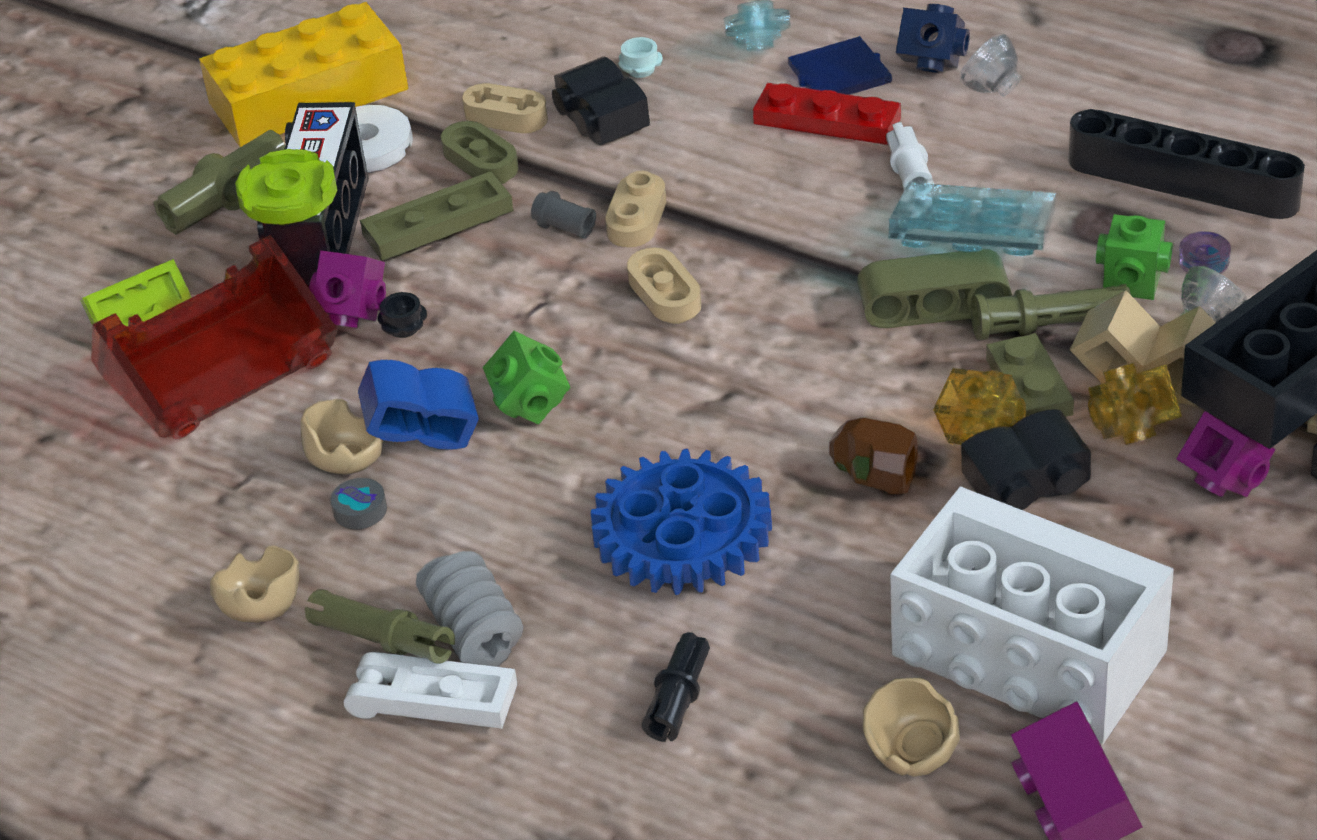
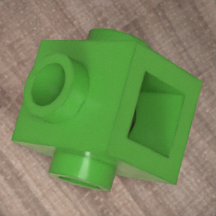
M1114 214L1109 234L1100 233L1097 243L1096 264L1104 265L1103 288L1127 284L1132 297L1154 300L1161 272H1169L1173 243L1164 241V220L1148 219L1137 215L1124 216Z
M516 331L509 335L483 366L484 373L494 394L493 401L504 414L512 418L520 416L538 425L562 401L566 392L571 388L562 370L563 362L560 356L547 345Z

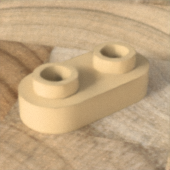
M636 171L619 182L605 217L607 237L613 244L621 247H637L646 244L654 237L666 205L665 183L662 178L648 171Z
M646 248L637 251L628 259L629 285L656 318L668 323L680 324L692 319L701 310L700 286L672 252L663 248Z

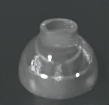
M997 34L971 56L960 71V83L975 92H998L1002 97L1008 95L1018 85L1022 76L1017 72V53L1007 35Z
M1205 266L1190 267L1181 287V301L1184 309L1181 315L1201 306L1215 322H1218L1247 301L1248 298L1238 286L1217 271Z

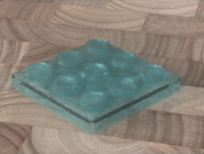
M909 182L889 218L888 238L901 239L902 245L913 248H925L931 246L932 242L952 243L953 249L964 252H976L982 250L983 246L1003 247V252L1009 255H1032L1034 250H1043L1055 213L1056 193Z

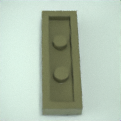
M490 171L360 220L362 235L381 261L394 256L403 255L407 251L433 241L445 239L454 233L475 225L490 222L494 218L514 210L511 194Z

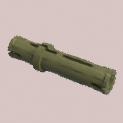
M318 589L308 597V602L324 607L323 611L305 607L306 619L313 625L324 626L379 643L384 651L391 654L405 655L411 653L436 664L447 661L453 652L452 650L435 645L436 640L455 645V635L452 629L420 621L413 612L403 609H395L390 612L333 594L325 589Z

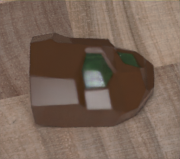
M868 418L848 420L833 434L829 442V455L839 470L848 472L855 483L884 490L889 494H907L916 470L918 458L917 436L911 430L896 423Z

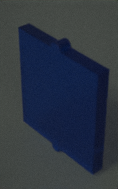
M861 36L788 57V65L797 75L799 86L806 87L807 89L832 90L840 94L850 95L892 82V74L881 62L880 53H874Z

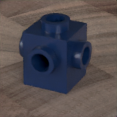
M927 4L926 10L903 7L896 54L905 62L917 63L916 69L925 72L943 73L944 67L958 68L959 57H965L968 51L970 30L965 28V22L960 16L954 14V8L941 4Z

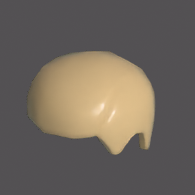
M343 399L319 401L306 408L301 418V443L305 456L311 464L323 471L343 475L357 473L372 465L381 455L384 440L366 432L364 418L353 415L347 401Z
M277 546L266 547L261 559L257 561H248L241 553H238L226 569L217 571L210 581V595L220 610L231 619L253 623L271 621L283 615L296 597L299 582V562L291 551Z
M894 679L876 689L863 708V732L868 745L882 764L901 776L908 774L912 777L930 774L948 762L960 741L958 717L954 714L955 711L951 702L939 694L930 682L925 679Z

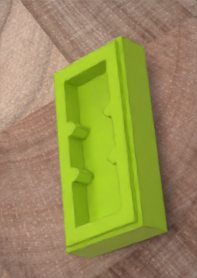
M174 259L87 295L80 300L101 345H105L186 310L195 304Z

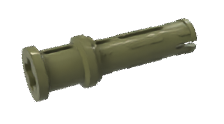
M1121 284L1106 288L1074 290L1043 295H1033L1031 291L1026 289L1016 290L1014 295L994 298H985L983 294L972 295L970 306L972 327L978 341L987 340L989 334L1018 331L1021 336L1029 335L1031 332L1036 331L1038 326L1082 322L1089 310L1125 290L1130 295L1131 292L1129 287L1127 288V284Z

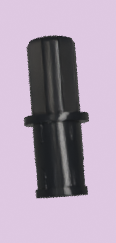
M693 632L682 634L667 669L661 670L656 674L654 680L655 695L641 724L643 731L651 738L666 742L668 737L671 742L678 737L687 708H689L690 703L698 699L700 694V686L697 680L710 650V645L706 638L697 637Z

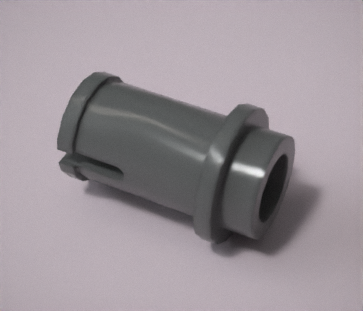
M549 191L548 193L541 192L536 196L531 207V217L537 221L538 226L548 229L552 226L586 239L595 226L596 211L563 200L558 192Z

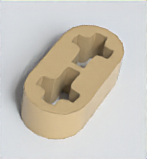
M482 83L469 87L462 96L466 120L481 123L487 128L516 133H532L542 129L548 121L545 97L533 90Z

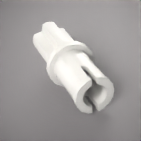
M902 122L893 124L894 130L886 134V140L891 151L890 165L893 171L900 175L904 192L908 196L914 198L923 197L934 186L932 175L927 167L928 153L925 147L918 143L911 126L903 127Z

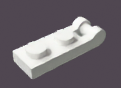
M368 652L362 656L356 670L359 680L349 687L344 699V707L350 714L362 719H369L377 713L502 729L517 687L515 669L453 661L436 664L420 657Z

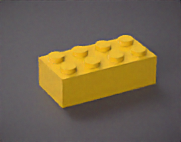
M367 2L347 5L340 11L319 18L306 19L296 26L275 33H265L255 40L234 47H224L218 49L214 54L199 58L209 104L239 147H242L270 129L279 135L285 133L287 122H293L298 103L355 102V107L408 90L401 44Z

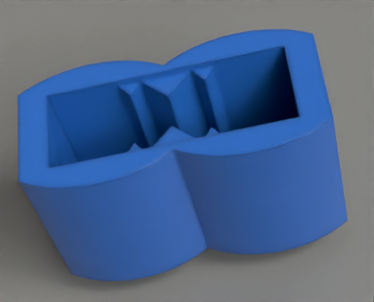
M376 360L368 363L358 388L366 432L382 440L406 442L417 439L421 443L437 449H461L467 447L479 420L468 378L453 370L444 368L418 370L414 366L401 361Z

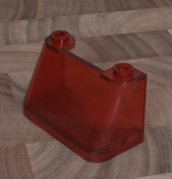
M271 235L249 246L248 251L253 256V259L248 265L240 270L235 265L227 268L224 281L144 322L138 314H135L128 318V326H125L117 314L114 313L93 324L91 350L93 365L107 384L159 437L167 438L172 436L175 440L184 438L196 430L201 421L303 367L307 369L316 368L331 356L332 350L330 348L334 344L338 328Z

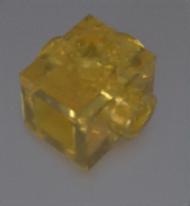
M1134 362L1104 371L1105 383L1088 388L1091 397L1088 401V412L1093 425L1098 430H1101L1103 439L1123 436L1125 445L1157 436L1154 425L1182 417L1166 364L1137 372Z
M952 368L933 411L947 442L961 445L964 441L982 431L995 427H1012L1026 417V404L1024 399L1020 397L1013 377L1010 374H1003L994 370L984 372Z

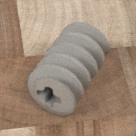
M462 551L449 556L437 557L425 564L417 573L416 586L428 608L432 611L437 623L440 626L452 629L455 635V645L451 644L460 661L462 663L499 667L507 660L511 649L522 636L524 626L520 617L514 613L510 601L505 598L502 588L496 584L494 576L487 569L482 556L475 552Z

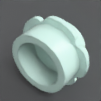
M636 37L622 44L618 65L622 71L630 76L644 78L654 72L655 66L658 67L662 64L663 57L660 52H657L655 41L646 37Z

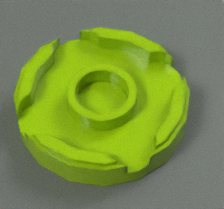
M300 149L280 150L260 157V164L251 170L250 166L247 165L240 172L235 182L240 209L249 218L264 224L284 225L311 218L329 206L337 192L333 165L327 159L326 162L319 160L318 154Z

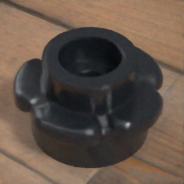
M398 292L387 296L381 302L377 319L385 333L398 338H406L414 335L423 327V321L427 318V310L420 304V300L416 295L408 292Z

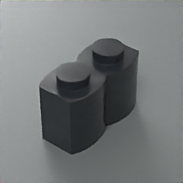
M602 56L554 75L556 89L552 90V99L557 111L562 116L567 115L575 122L580 134L584 137L588 136L596 144H605L650 125L648 101L645 93L635 81L629 77H624L617 65L609 58Z
M1052 409L1034 413L1018 421L1012 427L991 428L970 437L961 444L962 473L975 492L1020 510H1024L1040 497L1070 494L1091 479V451L1061 410Z

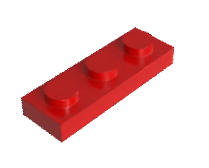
M767 83L753 108V122L755 125L888 145L886 134L894 130L893 124L898 123L901 119L900 102L887 101L878 97L840 94L832 90L820 91L800 88L786 83Z

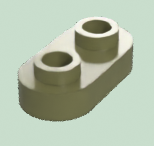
M461 121L451 124L443 130L441 142L445 158L474 178L491 171L500 183L504 184L517 174L519 167L515 147L481 123Z

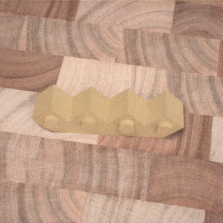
M1125 290L1088 311L1070 351L1106 387L1126 391L1128 384L1156 390L1157 398L1198 407L1181 396L1185 345L1216 322L1201 306H1198L1160 326ZM1315 414L1304 424H1308L1307 432L1317 434V414Z

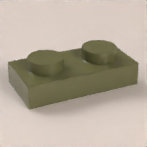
M1036 333L986 344V361L1019 421L1034 413L1052 409L1061 410L1065 417L1073 415L1074 399Z

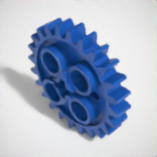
M683 449L679 459L672 460L666 451H661L659 456L660 462L653 464L647 458L640 457L639 470L635 471L622 466L620 468L621 481L607 479L605 481L606 493H596V508L591 510L594 548H599L600 561L602 563H612L614 576L629 572L630 585L633 587L640 584L643 580L649 579L651 592L656 593L664 583H672L674 594L679 595L684 583H692L699 593L704 590V580L710 578L718 585L724 586L726 585V571L740 576L744 575V560L757 563L760 560L759 548L768 547L769 545L768 531H772L769 493L762 492V480L760 477L749 479L748 466L743 465L732 470L730 456H726L717 463L711 462V452L709 450L703 452L698 459H691L689 450Z

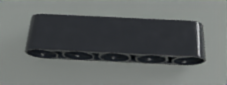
M1082 110L1075 113L1070 121L1069 164L1078 172L1273 219L1290 218L1300 211L1305 165L1300 158L1290 153L1102 110Z

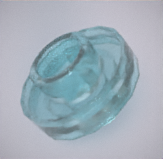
M770 0L737 5V14L724 18L726 36L737 37V43L746 44L747 51L773 48V40L781 38V31L791 28L789 10L774 9L773 1Z

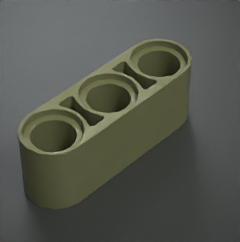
M990 249L880 260L865 266L858 274L857 279L866 320L878 328H894L971 319L970 306L972 295L983 294L985 298L1012 295L1002 258L997 252Z

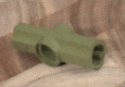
M270 129L225 157L218 153L205 155L195 166L192 177L158 196V199L153 201L156 213L165 224L166 229L177 235L221 207H225L228 210L240 209L235 185L240 172L247 165L250 166V170L259 165L260 157L270 152L284 150L285 143L281 136Z

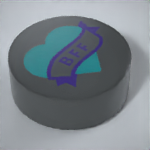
M354 478L341 483L334 489L330 498L336 522L349 529L371 527L378 523L387 512L383 487L377 481L369 478Z

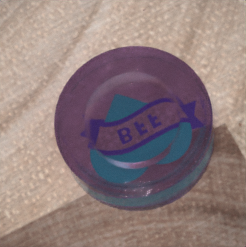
M1200 231L1189 234L1180 242L1179 265L1185 272L1197 277L1220 275L1229 267L1231 245L1226 238L1214 232Z

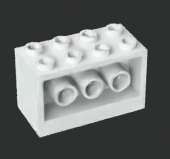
M959 487L890 574L892 655L904 660L911 666L924 668L956 682L963 688L976 690L1007 703L1018 711L1028 712L1040 718H1044L1078 701L1098 741L1104 744L1167 651L1174 569L966 488Z

